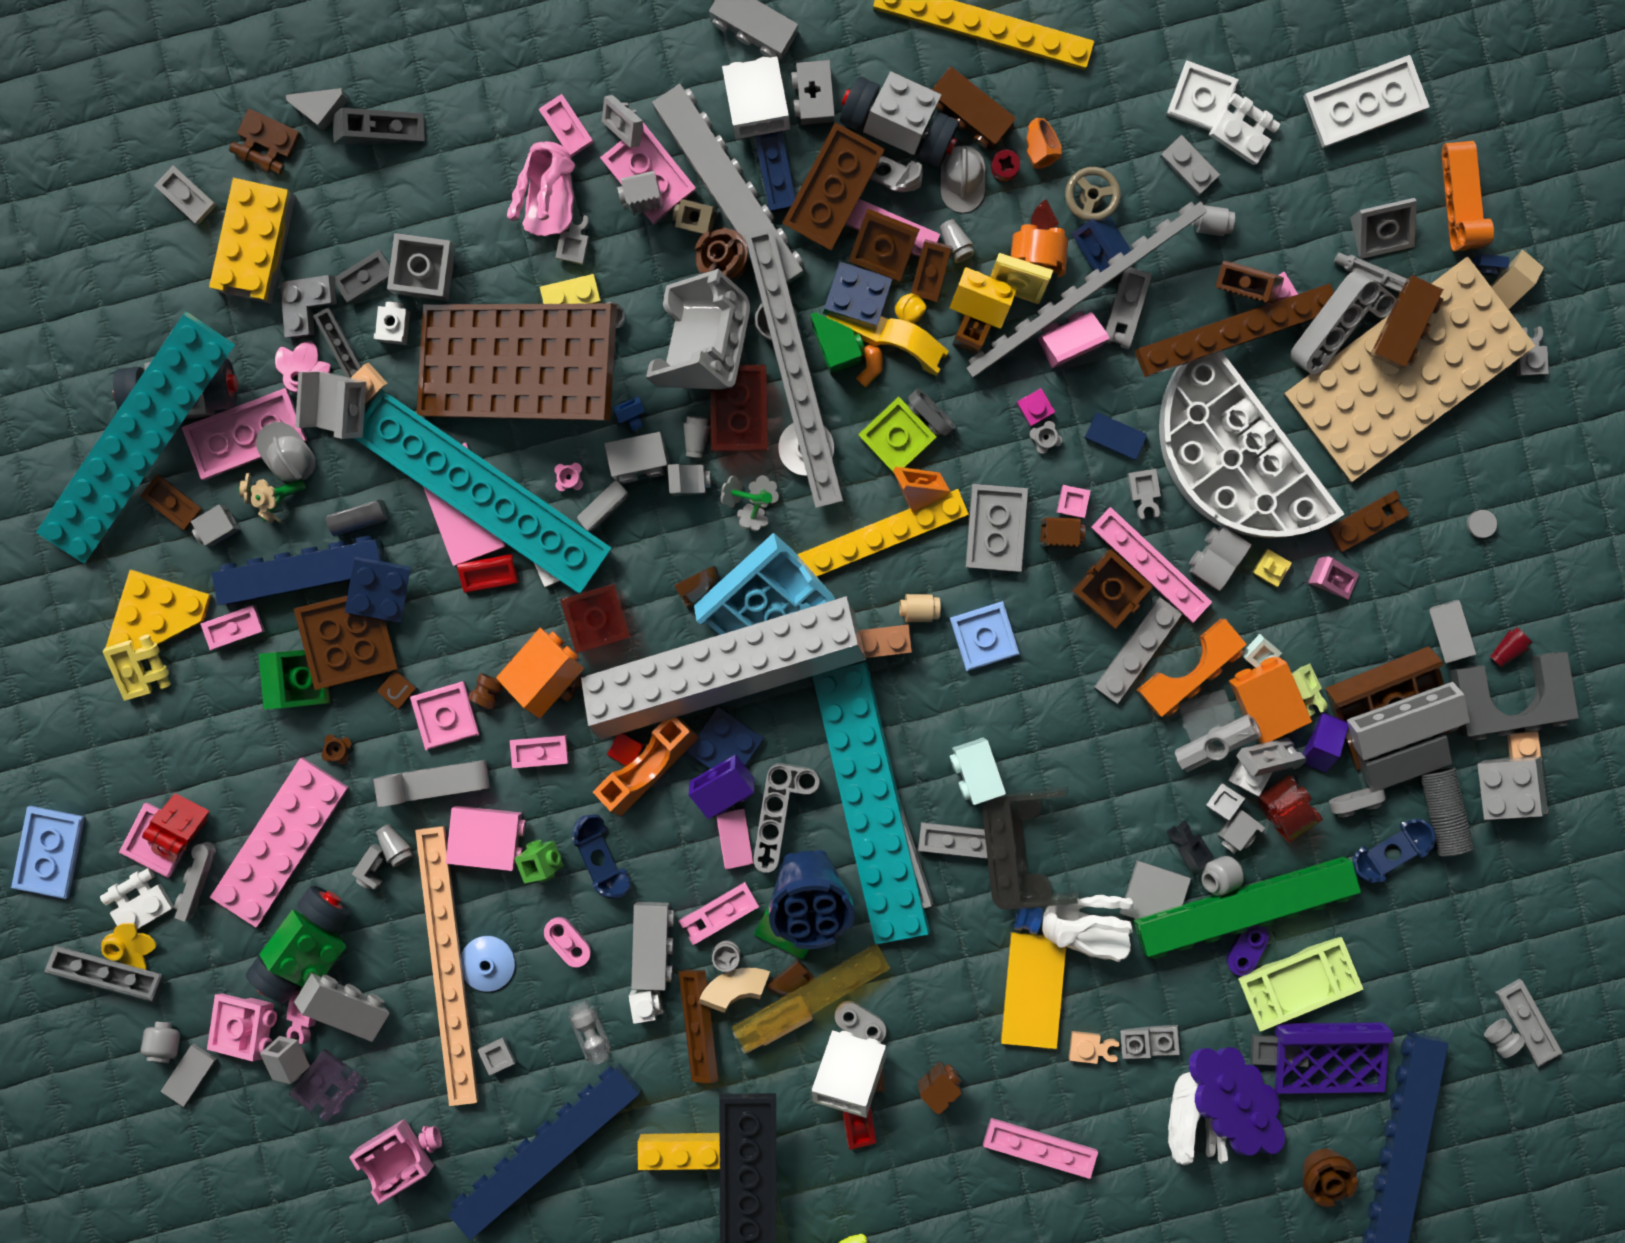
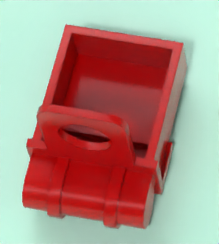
M175 793L162 810L159 809L150 820L149 826L143 832L142 838L149 841L152 845L151 850L155 854L170 862H175L182 851H186L188 844L206 823L209 810Z

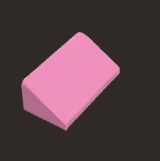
M745 809L726 811L721 815L716 814L725 869L753 864Z

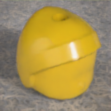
M910 293L899 299L895 305V313L899 320L915 324L924 315L927 307L918 295Z

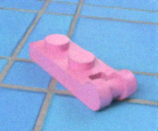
M745 881L703 907L684 916L679 920L682 928L687 929L690 934L688 938L692 945L755 910L759 907V904ZM700 918H702L704 924L706 925V927L701 930H699L697 924L695 923V921L699 920Z

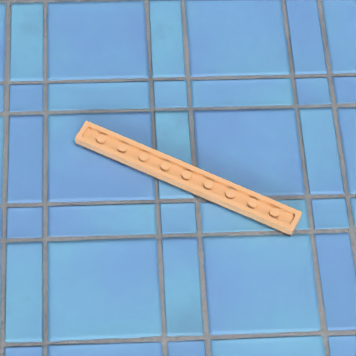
M445 826L417 829L415 831L449 1106L477 1103L479 1099L450 864H446Z

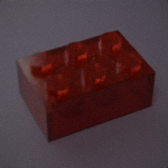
M739 365L736 382L732 387L710 389L711 450L713 453L768 452L766 365Z

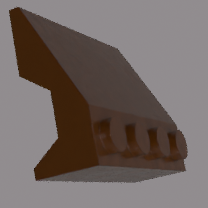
M1428 646L1326 687L1325 690L1334 717L1347 722V719L1442 686L1444 682L1440 667L1443 666V661ZM1348 727L1344 742L1356 770H1359L1360 764L1357 751L1353 747ZM1460 727L1457 728V729H1454V730H1447V731H1445V732H1443V733L1446 735V734H1448V733H1451V732H1453V731H1456V730L1460 729Z

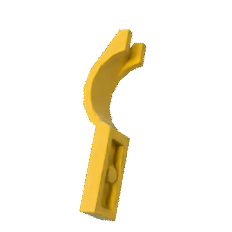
M826 316L851 328L854 335L860 334L863 341L873 346L891 345L907 351L921 363L923 370L935 376L938 375L940 370L937 365L941 357L946 358L949 352L928 332L904 320L886 319L880 316L877 329L873 330L832 316Z

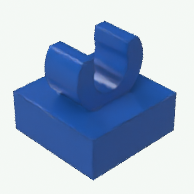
M639 396L614 407L619 423L628 420L633 431L643 427L639 414L644 413L645 409Z

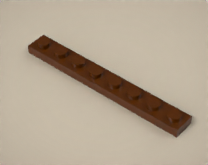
M1329 283L1141 347L1135 351V355L1146 378L1314 320L1334 294V291Z

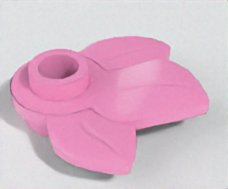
M312 341L301 343L293 352L287 348L280 347L275 357V365L277 370L283 375V383L293 393H297L298 382L292 381V378L298 375V372L323 371L329 373L331 368L330 364L318 361V351Z

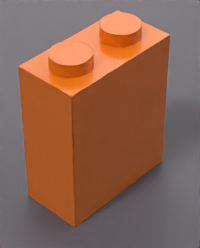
M542 628L538 629L496 677L524 709L538 718L545 714L584 669L577 661L580 656L569 646L564 648L562 645L565 641L557 633L552 631L548 634Z
M1280 657L1267 658L1260 663L1261 666L1252 670H1242L1235 674V678L1229 680L1243 716L1250 714L1258 724L1261 736L1255 739V741L1259 744L1271 742L1312 722L1287 662Z

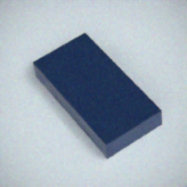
M1096 412L1084 438L1136 460L1147 434Z

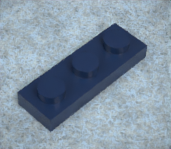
M782 131L754 136L770 212L790 209L795 200V194Z

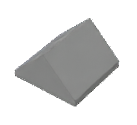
M1415 198L1359 210L1350 217L1360 259L1415 247L1417 200Z

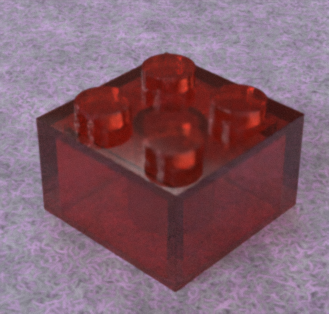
M611 584L560 599L576 653L632 638L617 584Z

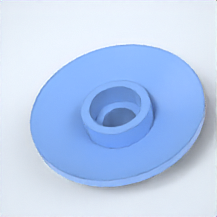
M478 937L472 940L461 954L464 980L474 989L485 992L498 990L508 983L514 973V954L509 945L497 937ZM482 961L490 963L491 967L489 970H484L481 967Z

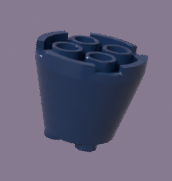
M822 850L790 853L784 857L768 910L769 924L772 932L776 937L780 936L794 943V947L801 949H818L836 943V938L847 929H851L853 925L854 906L852 898L833 862L828 858L827 853Z

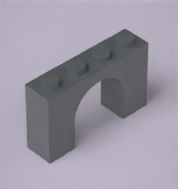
M1552 652L1531 656L1536 686L1535 695L1531 704L1524 711L1515 715L1502 713L1491 701L1485 666L1474 665L1450 669L1451 682L1465 695L1470 723L1460 726L1459 734L1469 737L1471 741L1487 738V733L1497 732V736L1515 734L1514 729L1524 727L1525 731H1535L1542 729L1541 724L1552 723V727L1569 725V720L1579 718L1568 652Z

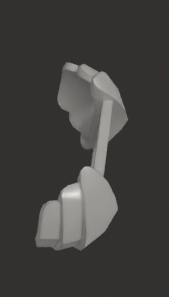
M882 156L877 167L887 165L891 168L890 173L880 176L874 170L870 178L896 192L914 191L921 187L922 165L919 162L911 161L907 166H904Z

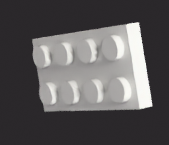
M1411 55L1306 93L1303 96L1322 148L1429 108Z

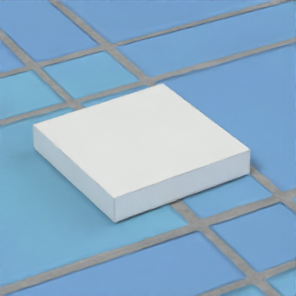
M1186 61L1166 115L1211 131L1221 112L1226 109L1228 110L1229 100L1234 94L1239 79Z

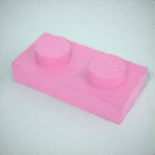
M562 94L539 109L562 146L569 152L570 157H573L594 143Z
M256 605L201 623L210 650L265 632Z
M566 735L510 740L512 768L569 763Z

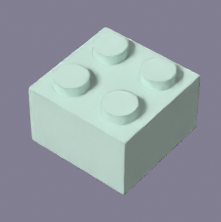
M983 737L952 748L954 754L949 757L956 774L961 773L963 781L958 783L965 800L969 799L975 805L1006 794L988 740Z

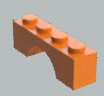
M1219 619L1199 636L1202 655L1199 664L1191 673L1179 678H1171L1162 673H1156L1136 690L1157 716L1162 717L1165 714L1168 717L1179 709L1178 703L1184 697L1188 699L1193 697L1201 690L1199 685L1207 678L1209 681L1213 680L1223 671L1220 668L1228 660L1230 663L1234 662L1244 653L1241 649L1247 644L1226 619Z
M680 717L662 721L652 731L651 740L645 750L632 763L621 770L612 772L593 793L610 812L622 816L699 737Z

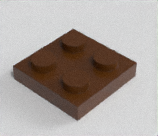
M867 209L849 262L901 281L920 229Z

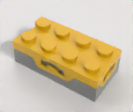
M233 178L209 285L211 289L219 293L269 304L273 303L296 199L294 194L287 189Z

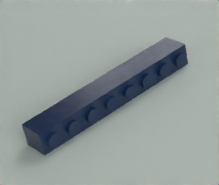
M1408 1031L1407 1038H1404L1401 1043L1403 1058L1401 1066L1397 1067L1395 1073V1080L1398 1083L1396 1093H1392L1390 1098V1109H1392L1390 1120L1386 1121L1384 1128L1386 1142L1385 1147H1382L1379 1153L1381 1167L1379 1175L1376 1174L1374 1178L1373 1188L1376 1192L1374 1202L1371 1201L1368 1207L1370 1222L1368 1229L1364 1230L1363 1243L1409 1242L1448 1043L1442 1038Z
M620 1063L614 1069L610 1065L598 1076L600 1081L593 1087L590 1083L577 1094L579 1099L572 1105L569 1101L556 1112L558 1117L551 1123L548 1120L543 1122L535 1130L537 1135L530 1141L527 1138L521 1141L514 1148L516 1153L508 1159L504 1156L493 1166L495 1171L487 1177L483 1174L472 1184L474 1189L468 1195L463 1192L452 1201L451 1205L453 1208L448 1216L469 1240L639 1095L641 1087Z

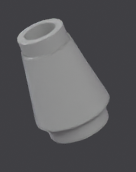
M954 219L948 220L940 226L945 244L952 246L949 258L953 259L955 263L963 262L975 253L973 250L974 244Z
M687 416L686 423H683L686 456H703L711 428L708 425L709 418Z
M390 824L376 831L387 863L397 867L413 856L410 852L411 847Z

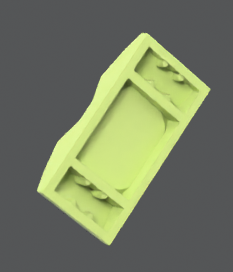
M1342 937L1307 947L1295 955L1263 965L1253 970L1250 974L1238 979L1260 1032L1363 990Z

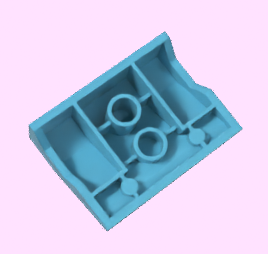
M773 533L694 605L696 621L700 625L708 624L721 635L833 601L835 597L801 558Z

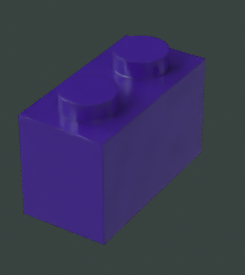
M735 754L692 779L689 786V797L709 819L716 814L721 815L725 813L733 804L750 798L752 793H754L755 778Z

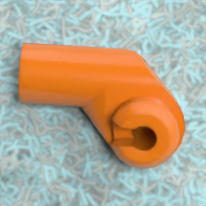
M873 345L865 347L863 355L866 358V368L856 377L858 382L865 388L883 370V354L878 347Z

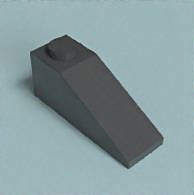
M341 108L332 115L334 143L371 145L425 141L423 113Z

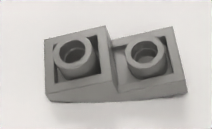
M1178 1025L1140 1027L1120 1031L1123 1059L1151 1058V1056L1180 1055Z

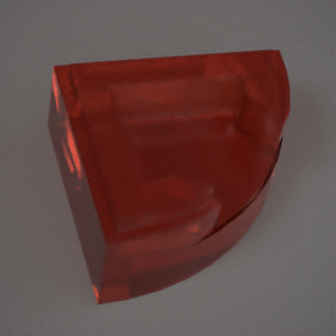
M1047 199L1037 206L1030 221V225H1035L1040 230H1049L1059 224Z

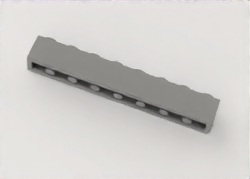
M678 84L652 102L656 113L732 228L740 233L745 241V234L772 227L786 283L789 285L803 275L801 268L805 265L796 251L791 253L786 245L789 240L781 228L775 229L771 223V220L774 219L772 213L766 205L761 207L756 200L759 194L750 181L745 183L740 176L743 170L735 158L730 160L725 153L728 147L720 135L715 137L709 129L713 125L706 113L702 112L700 114L694 106L698 102L689 88L684 91L682 86Z

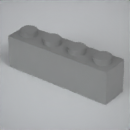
M1453 682L1347 719L1354 749L1363 760H1367L1369 758H1376L1394 749L1404 748L1408 744L1422 739H1429L1447 730L1457 729L1461 725L1470 723L1464 693Z

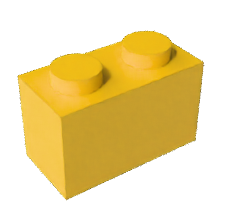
M965 267L949 308L1001 329L1011 307L1017 287Z

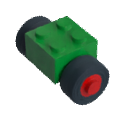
M315 885L310 886L304 896L298 901L297 907L303 914L292 909L246 973L247 980L259 993L277 1002H287L299 985L304 987L311 973L320 977L326 975L346 948L337 932L341 930L344 923L349 919L351 911L335 893Z

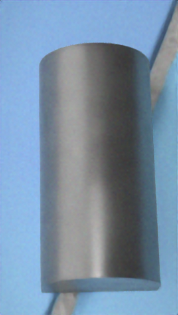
M379 499L330 514L325 519L332 536L335 537L387 521L388 515L384 501Z

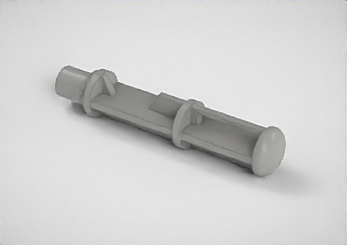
M1338 252L1334 259V263L1343 266L1345 271H1358L1381 286L1383 285L1397 292L1401 291L1406 281V278L1356 258L1354 255L1347 256Z

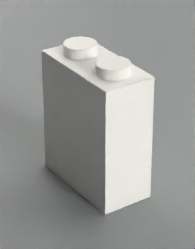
M761 57L755 61L734 62L728 66H722L735 139L790 130L789 115L777 57Z
M832 1031L812 1088L813 1102L867 1117L886 1059V1046L875 1039L864 1040L857 1038L847 1031H841L840 1033Z

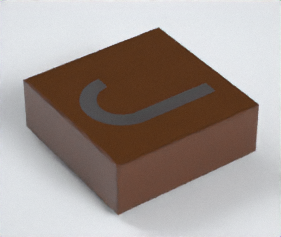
M394 670L377 692L397 709H400L417 687L397 670Z

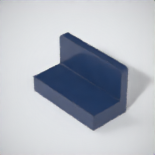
M1110 216L1101 221L1091 219L1072 233L1093 270L1098 269L1100 273L1110 266L1107 262L1118 253L1122 252L1125 256L1131 251Z

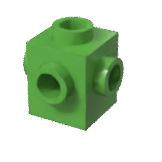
M542 840L533 841L526 845L527 849L514 858L524 884L534 881H548L554 878L555 872L564 866L554 841L544 843Z

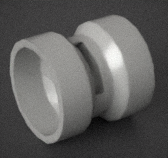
M730 940L719 942L712 954L714 966L722 972L734 970L740 961L739 946Z
M1505 1018L1494 1022L1484 1033L1485 1038L1497 1046V1052L1503 1058H1508L1517 1053L1525 1043L1518 1033L1512 1031V1025Z

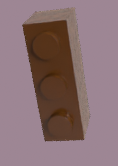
M951 66L932 89L941 94L936 111L940 113L945 112L950 117L958 120V128L962 131L967 129L975 136L973 139L976 143L985 149L989 147L994 150L1015 123L1016 117Z
M1416 276L1408 277L1370 355L1399 369L1405 368L1407 364L1412 365L1419 351L1415 349L1419 339L1424 340L1430 330L1429 318L1432 313L1436 314L1443 303L1444 298L1440 296L1444 289Z

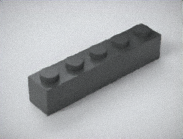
M328 307L313 316L345 376L351 378L362 365L334 312Z

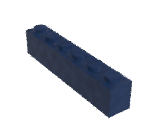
M372 536L356 538V544L345 545V541L328 544L329 549L318 551V547L301 549V555L291 556V552L275 554L274 560L264 562L263 558L247 560L246 566L237 567L236 563L219 566L220 571L211 572L217 604L226 606L350 581L355 557L385 562L381 540H373Z

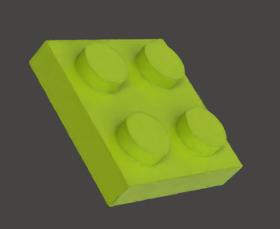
M900 397L896 398L858 434L864 443L892 472L895 467L905 468L936 439L934 433Z

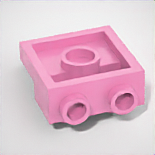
M216 994L207 1050L249 1061L261 1060L260 1053L273 1042L269 1035L271 1027L274 1026L277 1020V1014L273 1011L274 1003L254 998L243 999L226 994Z

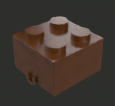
M1110 549L1106 550L1096 563L1091 566L1070 593L1111 629H1116L1130 612L1133 614L1140 605L1138 603L1153 586Z

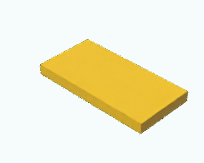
M1011 932L1001 1044L1057 1049L1066 946L1058 947L1057 944L1051 943L1041 934L1033 935L1030 933Z

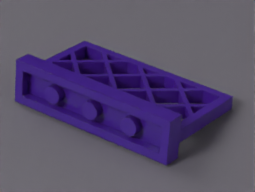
M1384 1022L1281 1023L1275 1025V1035L1278 1037L1274 1091L1277 1094L1385 1092L1389 1043H1393V1032ZM1324 1045L1329 1051L1316 1061L1309 1053L1316 1046ZM1344 1045H1352L1356 1050L1343 1061L1336 1053ZM1371 1045H1380V1053L1372 1060L1364 1054ZM1285 1046H1298L1302 1050L1291 1062L1285 1058ZM1361 1055L1368 1064L1356 1074L1349 1066ZM1307 1056L1314 1065L1302 1075L1295 1066ZM1335 1056L1341 1064L1329 1075L1322 1066L1331 1057ZM1347 1068L1354 1077L1346 1084H1338L1334 1079ZM1374 1068L1378 1072L1377 1084H1366L1362 1078ZM1293 1069L1300 1078L1292 1085H1283V1077ZM1320 1069L1327 1077L1319 1085H1312L1308 1079Z

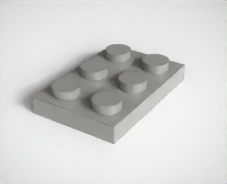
M972 484L966 568L1022 571L1028 488Z

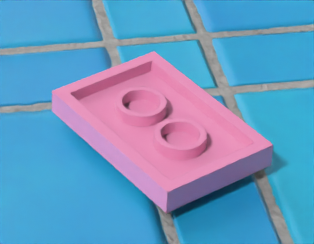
M643 123L644 129L639 147L630 148L621 140L600 158L621 185V178L651 171L655 172L664 207L662 209L658 207L657 211L654 209L651 212L647 210L644 213L654 225L675 208L676 204H680L681 199L685 200L696 191V187Z

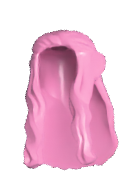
M554 142L534 143L530 148V153H528L524 169L518 176L517 186L512 193L513 200L508 209L507 217L510 221H515L520 217L529 179L526 215L522 224L526 231L537 236L548 237L549 235L563 233L572 223L574 194L571 172L574 170L575 164L571 161L569 152L563 146Z

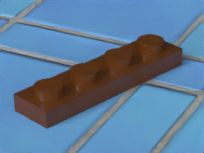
M687 969L679 971L692 1082L714 1083L718 1081L711 1010L710 1007L698 1003L703 991L707 987L705 970Z

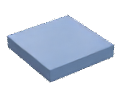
M1003 601L950 618L966 671L1019 655Z

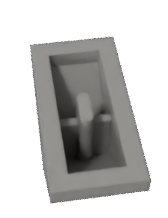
M342 88L290 94L286 95V100L301 114L325 131L333 121L332 115L347 103L348 95Z

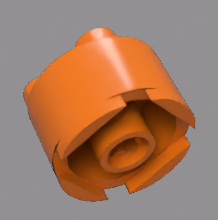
M1026 224L1021 226L1020 231L1013 234L1011 257L1053 270L1052 273H1057V278L1065 275L1068 238L1065 236L1064 229L1050 228L1049 230H1040L1035 225Z

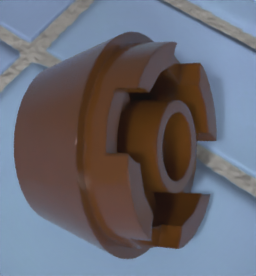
M723 228L713 232L707 231L699 238L695 246V250H697L696 265L701 274L719 269L731 281H735L745 273L748 267L749 258L746 241L735 230Z
M1327 1148L1319 1149L1312 1152L1303 1163L1304 1191L1317 1204L1325 1207L1336 1206L1335 1201L1341 1200L1346 1195L1348 1198H1351L1358 1187L1356 1168L1349 1159L1338 1152Z

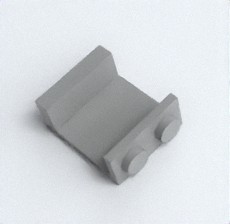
M323 371L298 372L295 427L327 429L334 431V437L340 439L363 437L366 381Z

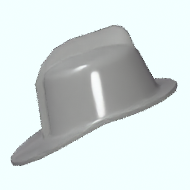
M958 146L953 148L951 154L946 153L942 161L941 195L946 206L953 211L960 213L970 212L979 206L984 197L985 164L983 157L977 150L968 146Z
M272 422L265 425L259 431L256 438L257 450L270 470L279 479L292 483L300 479L305 480L313 473L315 457L311 449L291 425L284 422Z

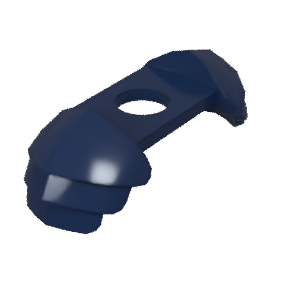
M599 815L582 816L575 823L572 836L574 846L578 847L591 876L592 886L603 897L608 899L621 898L631 888L630 878L627 876L625 869L617 870L602 836V834L607 832L604 820ZM595 850L602 852L604 855V862L601 866H595L591 862V854Z
M1411 819L1400 824L1402 831L1374 848L1367 850L1365 846L1361 847L1353 858L1356 877L1369 883L1383 882L1386 880L1384 874L1416 855H1419L1421 858L1425 857L1435 844L1436 837L1433 827L1423 819ZM1395 845L1399 847L1401 856L1398 860L1391 861L1386 858L1384 850L1387 846Z

